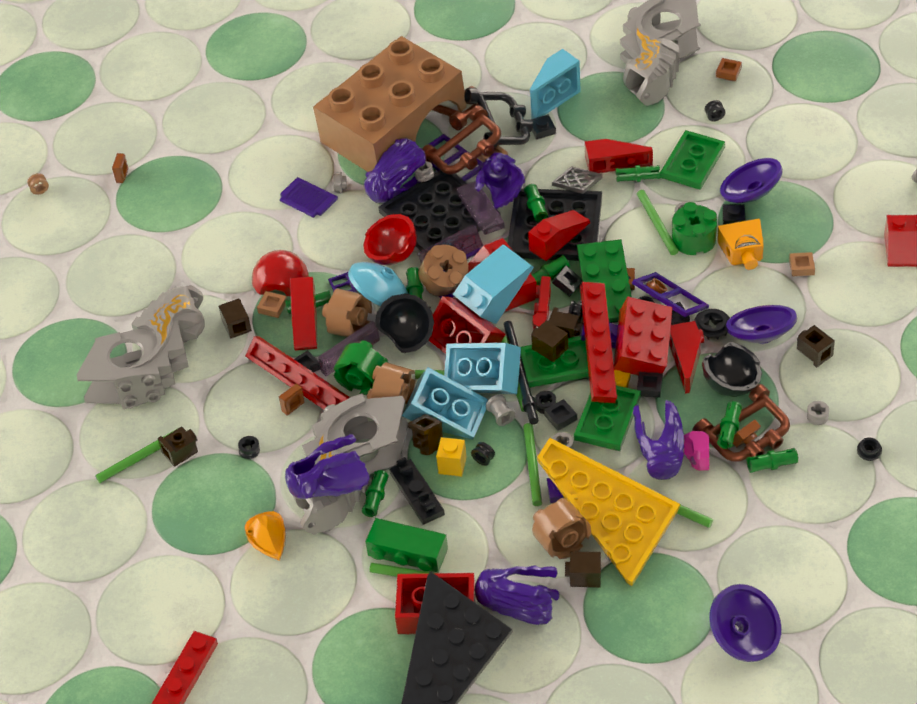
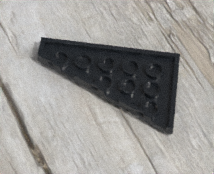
M432 572L427 576L401 704H458L513 632L509 626Z

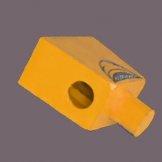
M760 219L718 226L717 242L730 264H744L747 270L755 269L758 266L757 261L763 259L764 245Z

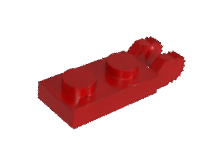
M542 276L541 285L536 286V299H539V303L534 304L533 330L546 320L548 321L551 298L550 276Z

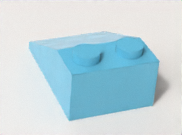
M564 49L547 58L530 88L532 119L546 115L581 92L580 60Z
M503 244L464 276L453 295L480 317L497 324L534 267Z
M508 343L447 344L444 376L475 393L517 394L521 347Z
M427 367L418 379L402 416L413 421L426 414L442 422V431L444 433L473 439L486 411L488 399Z

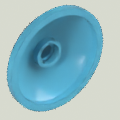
M359 262L353 264L349 269L348 276L353 286L365 298L378 306H381L391 296L408 294L400 278L388 267L376 263Z

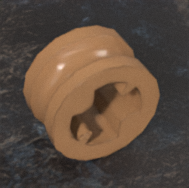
M33 174L27 181L33 194L40 195L48 190L49 184L43 174Z

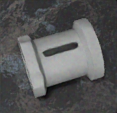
M495 395L487 401L486 409L493 413L497 425L505 426L513 421L515 412L507 406L503 395Z

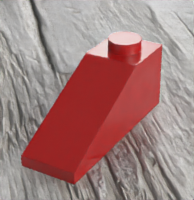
M611 139L584 142L585 159L589 171L605 173L616 171V168H635V165H640V167L653 166L652 147Z
M574 210L543 219L528 232L529 251L547 261L588 226L590 220Z
M695 321L675 324L670 327L669 347L685 394L691 391L701 354V343H704L702 329L698 330Z

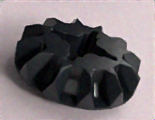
M706 309L699 312L694 321L697 324L698 330L702 329L704 336L708 340L710 337H715L718 340L721 335H727L726 324L730 317L722 310ZM709 320H711V323L716 325V328H712V326L709 325Z

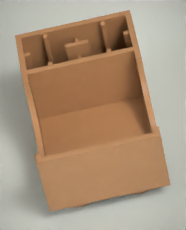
M400 36L372 60L361 66L357 72L341 85L331 90L326 97L313 106L321 143L369 172L374 169L382 154L395 143V140L406 138L415 142L417 132L423 120L438 104L450 101L457 105L460 112L467 106L464 99L465 91L462 71Z

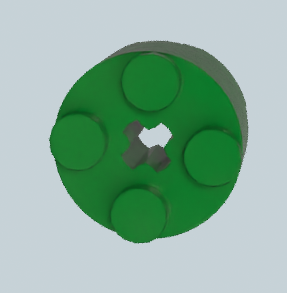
M694 202L685 203L684 207L678 209L672 218V240L678 251L686 255H696V252L704 251V254L713 249L717 237V213L705 206L696 205Z
M367 341L350 343L345 346L333 368L335 370L333 376L345 389L352 392L354 388L361 390L359 394L368 395L375 381L373 379L375 367L382 366L385 362L388 363V360L374 350L372 344Z

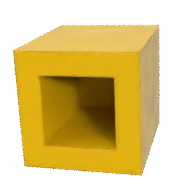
M441 437L436 456L438 474L463 476L467 458L465 440Z

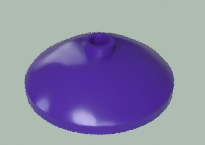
M761 158L748 162L725 178L721 184L720 193L724 200L732 203L756 201L767 195L777 185L782 176L783 168L780 162L774 158Z
M782 305L752 307L733 315L727 321V331L739 340L766 344L789 332L797 322V314L792 308Z
M735 584L723 589L714 598L710 608V626L716 641L726 653L744 662H757L770 656L775 651L781 638V620L775 605L766 594L750 585Z

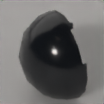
M406 293L391 296L382 303L377 311L375 327L389 337L401 353L417 351L426 345L433 332L434 318L432 310L418 296Z
M734 342L724 345L714 356L711 354L707 355L702 362L703 375L710 387L725 396L737 397L750 393L760 383L762 375L761 362L756 355L745 346Z

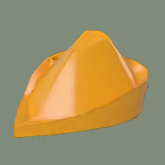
M267 511L250 518L245 524V533L249 543L263 554L280 561L286 540L285 525L281 515L275 511Z

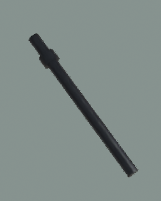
M504 322L503 325L508 344L518 346L512 322ZM520 354L518 382L523 397L522 406L523 410L527 412L529 423L535 425L539 422L536 412L537 403L531 394Z

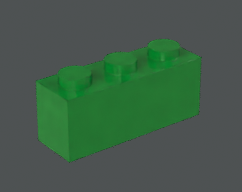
M375 518L365 541L368 556L376 560L392 561L401 566L408 565L423 571L439 573L448 550L446 534Z

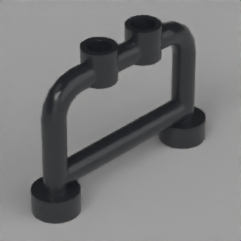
M466 88L464 93L465 103L468 105H476L478 103L479 106L488 112V118L494 123L495 121L486 100L504 101L510 107V116L514 117L516 130L521 132L522 136L500 137L499 141L493 145L494 149L497 148V145H523L529 141L533 123L531 120H524L523 118L526 115L525 105H518L515 99L506 93L478 92L477 88ZM491 131L486 132L483 139L487 140L493 133Z

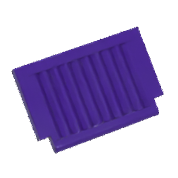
M299 177L280 193L281 202L313 218L316 215L321 216L338 200L336 195Z

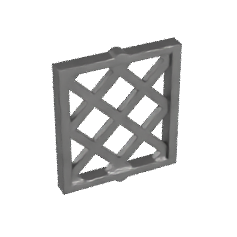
M571 166L552 182V186L584 194L603 178V174Z

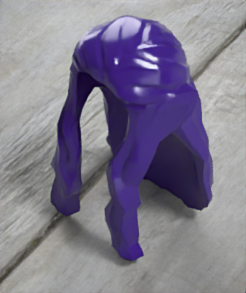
M406 138L395 140V143L382 154L374 169L366 173L364 188L371 200L384 204L421 182L416 180L414 176L401 187L418 168L425 164V152L421 150L416 142Z
M493 153L483 162L481 171L477 173L475 180V189L478 192L484 185L490 189L494 209L502 208L504 205H508L509 202H513L514 198L520 193L522 185L526 182L522 170L515 165L516 160L502 153Z
M665 400L664 429L658 440H652L646 436V427L641 419L639 404L634 406V428L641 453L648 461L646 467L649 475L658 480H667L676 476L681 468L684 456V432L677 407L673 402Z
M349 434L345 437L336 438L333 441L324 442L306 458L292 462L285 471V480L289 492L294 497L309 499L322 496H340L362 490V487L368 484L370 478L365 463L359 460L360 457L355 451L336 454L319 461L315 465V461L320 455L356 442L355 436Z
M536 565L528 567L515 566L507 569H485L480 573L475 584V597L484 607L534 625H544L552 619V599L556 601L559 599V591L543 585L531 586L513 582L507 579V577L518 574L556 578L558 574L556 567H538Z

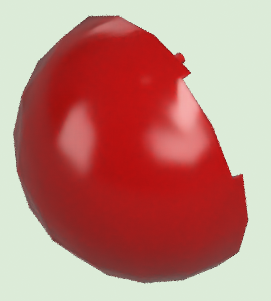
M401 214L388 215L379 219L365 233L363 252L373 262L381 265L391 266L403 262L412 254L416 245L417 235L413 222L408 216Z
M274 250L268 252L257 261L252 273V285L260 295H264L266 291L279 290L284 292L286 296L291 297L290 278L309 277V273L305 263L298 255L286 250Z

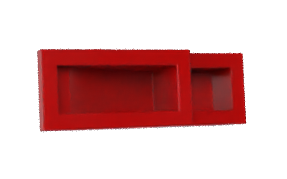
M313 277L290 278L294 350L317 349V310Z

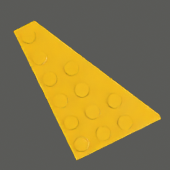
M549 438L537 456V461L563 497L571 502L589 522L591 535L627 584L633 586L680 509V504Z

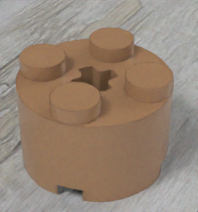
M450 245L434 246L426 254L420 265V282L423 283L429 293L436 296H444L455 292L464 276L468 273L466 254Z
M335 289L329 303L325 304L322 310L323 317H326L327 332L349 338H362L370 325L367 317L368 313L372 314V302L361 293Z
M387 362L382 366H376L373 372V379L375 381L373 388L368 392L367 399L403 396L405 404H407L415 388L416 380L412 379L411 374H415V371Z
M565 498L559 499L545 509L538 510L533 516V535L553 558L557 556L559 559H565L570 557V551H580L583 547L582 541L585 537L589 539L591 535L589 522Z

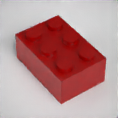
M632 297L626 298L619 311L614 370L638 376L639 372H664L668 359L672 307Z
M429 573L397 574L395 621L398 634H416ZM434 573L476 603L474 573Z

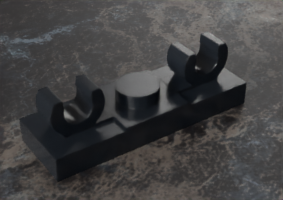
M406 457L397 460V465L389 469L390 475L421 523L424 525L444 516L443 507L412 460H407Z

